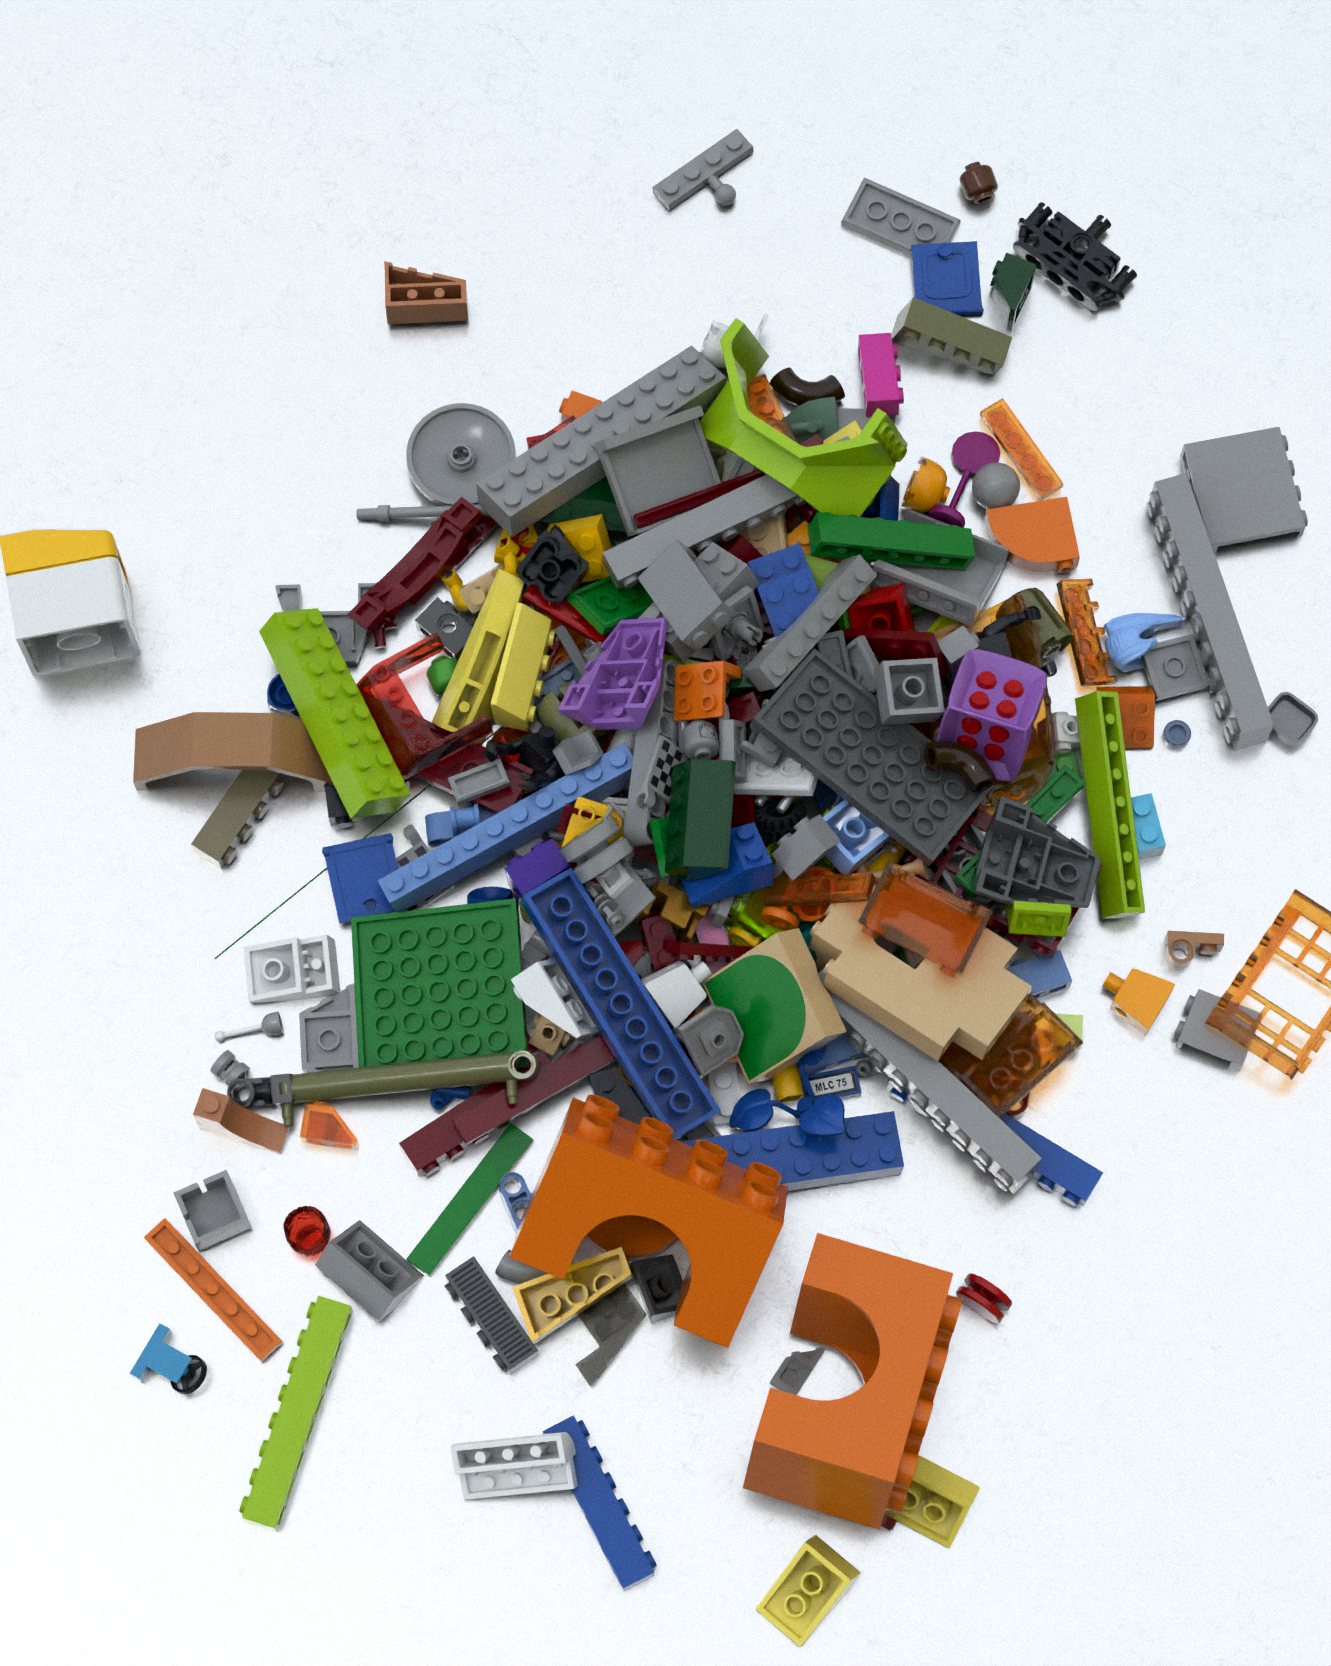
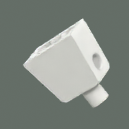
M676 961L641 979L667 1023L673 1028H677L706 998L707 994L700 983L711 976L712 973L703 961L690 970L685 963Z

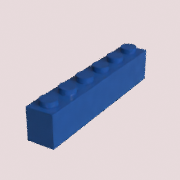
M573 1415L544 1430L543 1434L567 1432L572 1438L576 1450L573 1461L578 1486L575 1489H571L622 1591L625 1592L655 1576L653 1568L657 1564L649 1550L643 1551L639 1542L644 1539L637 1525L631 1526L626 1518V1515L630 1514L629 1509L623 1498L617 1500L612 1490L616 1488V1484L609 1472L603 1473L599 1463L603 1462V1459L597 1447L593 1446L590 1448L586 1437L590 1436L583 1420L577 1422Z

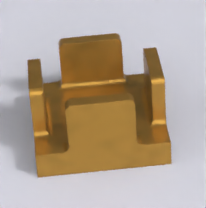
M662 880L649 887V890L656 899L634 921L638 922L644 917L660 913L661 919L667 921L672 927L680 931L676 942L690 941L699 920L706 916L709 907L704 904L691 907L685 893ZM639 926L638 930L642 933L641 926Z

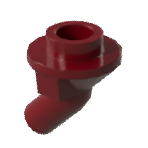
M386 616L374 628L375 648L386 647L385 630L398 627L394 623L397 619L396 617L391 619L389 616Z

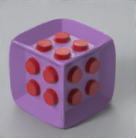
M969 649L964 655L949 696L948 707L943 715L936 741H954L972 748L985 759L997 780L1013 781L1020 771L1031 739L1033 723L1038 716L1047 685V674L1041 669L1020 660L985 650Z

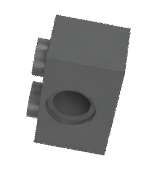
M437 597L415 619L416 629L426 638L435 634L436 636L431 638L430 641L434 645L438 643L437 647L448 657L459 660L475 623L469 618L464 620L457 614L458 610L452 603L447 600L443 602ZM449 624L454 625L456 627V629L450 633H446L442 630L444 626Z

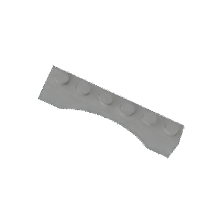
M859 554L842 559L826 577L820 592L801 616L778 638L761 650L742 671L760 692L777 688L877 576Z

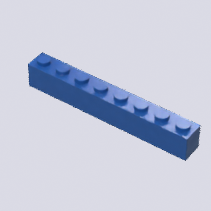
M890 1081L888 1082L887 1089L891 1090L890 1094L901 1102L905 1100L910 1102L912 1098L905 1091L899 1092L892 1086ZM976 1096L1042 1158L1038 1170L1032 1175L1038 1179L1037 1183L1048 1191L1054 1189L1063 1194L1062 1199L1073 1206L1079 1204L1084 1207L1101 1179L1103 1172ZM914 1107V1109L917 1112L926 1117H929V1114L925 1110L923 1112H920L918 1109Z

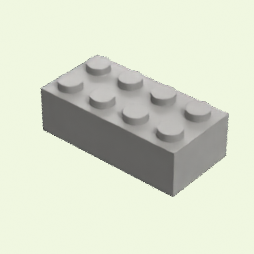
M714 542L694 560L723 602L745 586L750 587L754 591L760 585L746 563ZM653 602L638 619L665 617L655 602ZM667 621L664 650L684 663L695 650L680 640Z

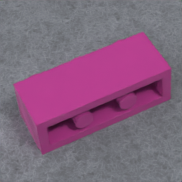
M891 333L858 335L857 351L866 417H872L877 408L887 413L888 416L898 415L899 404H904L903 387L898 388L897 383L901 381L900 365H895L894 360L898 359L897 343H892Z

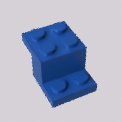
M800 543L748 561L751 571L760 583L757 589L775 637L780 636L789 628L819 593Z

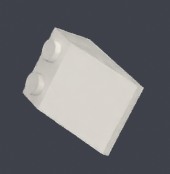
M555 959L538 961L511 979L514 984V992L521 1001H524L527 1006L575 1038L599 1033Z

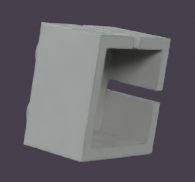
M227 1169L203 1179L204 1185L208 1190L202 1193L197 1182L173 1192L198 1251L252 1228Z

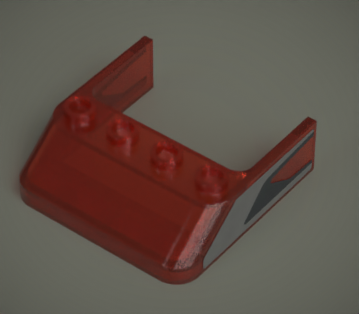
M438 632L377 663L356 684L404 780L493 733L490 720L485 715L444 738L435 737L398 674L444 651Z

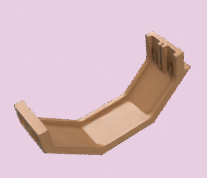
M192 712L135 730L133 784L136 791H148V782L198 769L270 770L311 781L314 792H325L326 784H333L303 721L283 715L249 712Z

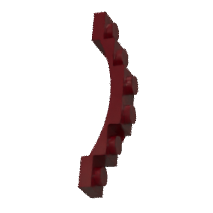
M461 497L449 510L444 511L411 550L361 597L360 602L348 613L350 618L368 633H371L386 616L393 619L409 601L415 605L451 568L452 565L449 560L467 542L465 534L483 517L481 511Z

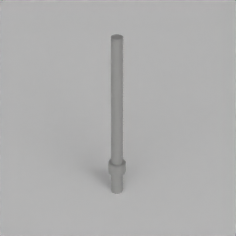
M472 504L481 511L482 515H489L479 504ZM378 505L377 508L357 509L356 516L358 520L378 519L379 522L391 521V518L440 517L444 511L449 510L453 505L417 507Z

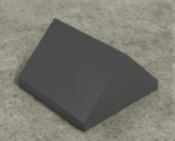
M673 1254L631 1262L633 1278L651 1324L675 1315L683 1280Z

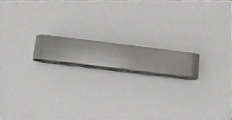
M674 660L662 662L658 692L642 728L636 730L624 826V837L627 838L632 847L654 844L650 820L662 818L665 815L666 803L656 795V801L652 807L644 804L643 808H639L634 803V798L643 786L658 736L663 735L672 743L674 741L676 725L674 720L675 666L679 665Z

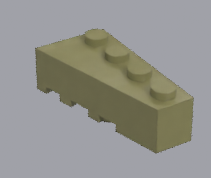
M914 297L897 315L891 334L892 343H897V346L969 366L987 374H996L1003 367L1012 337Z

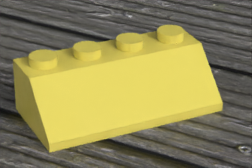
M517 602L491 700V709L495 725L528 731L529 723H534L536 718L537 706H534L536 697H541L544 681H541L543 671H548L550 656L547 653L549 646L554 647L556 633L553 630L550 618L523 603Z
M919 1455L902 1514L886 1509L885 1515L950 1548L980 1487Z

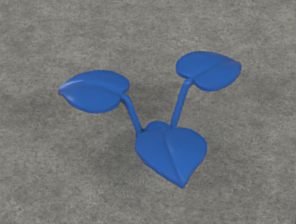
M827 1044L820 1049L806 1053L794 1064H799V1071L809 1094V1097L799 1100L797 1110L777 1100H771V1094L768 1090L755 1089L743 1095L735 1104L730 1116V1127L749 1132L759 1130L769 1123L774 1113L772 1107L776 1106L792 1114L796 1119L800 1118V1127L808 1134L816 1136L845 1134V1109L842 1100L833 1094L817 1098L805 1071V1064L813 1066L820 1062L825 1055Z

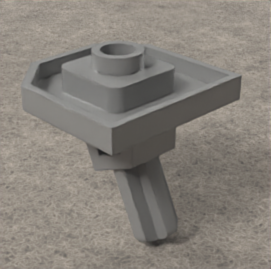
M715 1005L709 1006L683 1025L672 1029L678 1042L685 1043L699 1074L703 1077L737 1055L744 1036L734 1012L731 1009Z

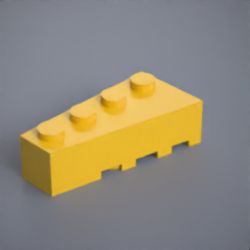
M619 1247L570 1265L564 1280L551 1274H546L513 1286L512 1288L531 1342L536 1344L633 1278L634 1274L625 1249Z

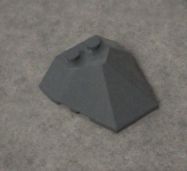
M1001 796L983 840L972 881L974 893L1000 903L1013 904V901L1069 904L1071 907L1088 908L1101 858L1074 838L1068 839L1056 830L1057 826L1049 822L1047 824L1034 814L1035 810L1029 806Z

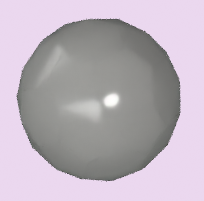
M998 462L985 464L977 470L973 477V496L977 503L985 509L1011 506L1019 496V477L1015 470L1007 464Z

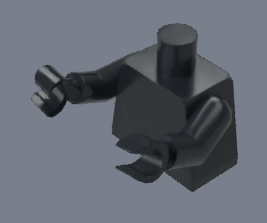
M1029 606L1024 608L1022 613L1017 611L1004 615L984 627L983 631L975 633L980 640V650L1013 658L1004 630L1009 627L1018 626L1025 620L1041 619L1039 608ZM1054 660L1039 668L1047 674V678L1057 673Z
M543 726L536 733H529L513 741L500 742L498 745L494 740H489L486 744L487 750L483 752L490 762H493L498 755L510 756L519 754L518 762L534 769L533 775L522 773L518 776L527 782L517 786L527 792H532L536 787L542 789L565 776L553 753V750L561 742L555 737L554 728L550 726Z

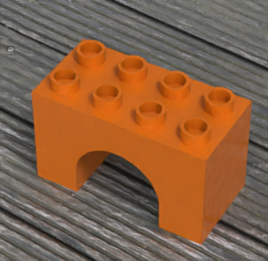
M590 1094L585 1102L573 1097L523 1213L509 1257L564 1280L581 1241L595 1226L608 1219L626 1215L643 1216L656 1220L678 1236L687 1250L691 1263L681 1284L673 1326L728 1348L784 1223L788 1186L780 1184L782 1175L774 1168L759 1162H751L748 1169L726 1161L728 1152L725 1149L707 1140H696L694 1147L672 1139L674 1130L660 1120L643 1117L640 1124H636L617 1116L620 1111L619 1106L602 1096Z
M817 1233L801 1284L790 1334L825 1344L844 1354L859 1371L864 1386L851 1395L835 1400H812L770 1387L754 1438L743 1489L879 1530L886 1509L902 1514L918 1462L922 1440L925 1436L934 1405L933 1401L948 1355L952 1333L954 1332L963 1301L961 1298L948 1295L954 1273Z

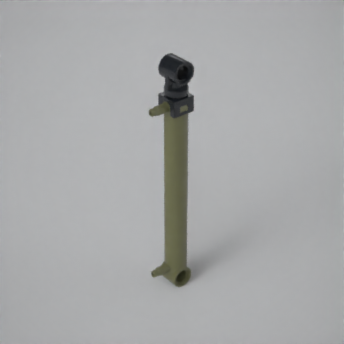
M520 1050L512 1053L331 1071L270 1075L271 1077L236 1079L230 1083L227 1089V1096H230L233 1101L244 1108L274 1104L282 1105V1118L284 1119L285 1127L293 1126V1104H299V1102L506 1082L509 1104L515 1105L518 1103L517 1081L535 1079L541 1071V1063L536 1055ZM528 1058L531 1062V1068L528 1072L521 1073L518 1069V1064L522 1059ZM243 1086H247L250 1095L246 1100L241 1101L239 1091Z

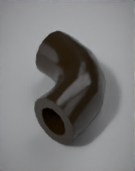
M788 367L779 371L770 381V386L788 403L796 406L820 398L835 397L836 403L845 398L840 382L833 375H829L819 381H806L796 375L792 368Z
M935 741L927 743L924 747V759L930 770L950 769L956 771L964 777L971 792L984 791L997 782L992 769L985 759L968 746L954 741Z

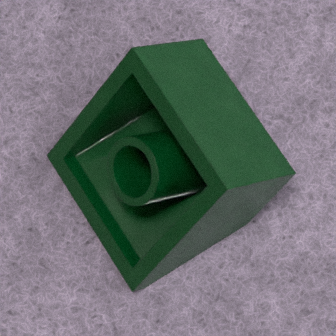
M1006 252L1003 261L998 260L993 269V278L990 286L994 288L992 299L1006 330L1012 332L1032 288L1036 264Z

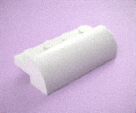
M567 1432L454 1443L450 1446L455 1475H460L464 1500L575 1489L578 1486L573 1461L576 1450L572 1438Z

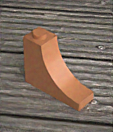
M202 1088L193 1112V1116L202 1131L280 1155L290 1131V1126L285 1127L282 1123L244 1108L233 1101L230 1096Z

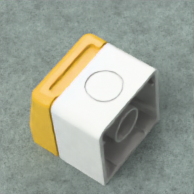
M33 529L0 536L15 636L33 676L133 657L140 653L126 568L114 535L110 531Z

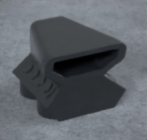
M554 524L550 531L545 530L517 567L516 573L519 574L520 579L525 584L533 585L537 588L545 600L560 606L568 594L578 587L589 572L590 563L582 558L560 527Z

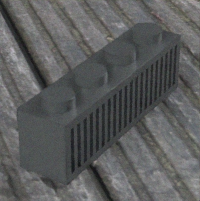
M474 1256L445 1275L448 1282L444 1285L446 1291L453 1300L458 1297L464 1306L460 1311L469 1324L473 1321L480 1330L476 1333L485 1348L489 1345L496 1353L492 1358L501 1371L507 1369L511 1375L539 1356L538 1349L531 1342V1339Z

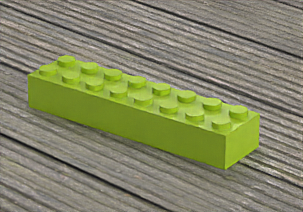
M319 608L275 612L259 630V633L350 819L395 812L411 794Z

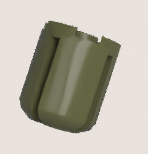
M1027 588L1015 593L1005 601L997 613V619L1017 611L1022 613L1024 612L1023 609L1029 606L1039 608L1041 619L1025 620L1018 626L1009 627L1004 630L1006 636L1024 661L1038 667L1046 663L1045 658L1052 655L1058 649L1062 652L1072 642L1074 637L1072 636L1071 629L1044 592L1038 588Z
M566 683L557 687L562 700L572 683ZM552 691L544 696L538 706V716L544 726L554 728L555 737L560 742L571 736L591 730L603 751L605 749L603 743L610 733L614 737V729L597 730L576 721L580 726V729H578L570 717L558 711L561 703Z

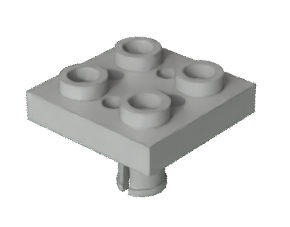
M748 586L743 587L724 601L735 609L737 614L711 638L716 657L721 661H726L747 644L757 645L754 640L759 643L762 640L763 632H765L754 591Z

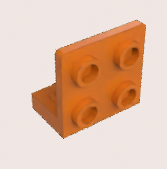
M726 661L675 666L674 720L683 722L724 717L726 684L730 683V679L741 678V667Z
M1150 686L1096 687V691L1118 692L1125 748H1153L1155 693Z

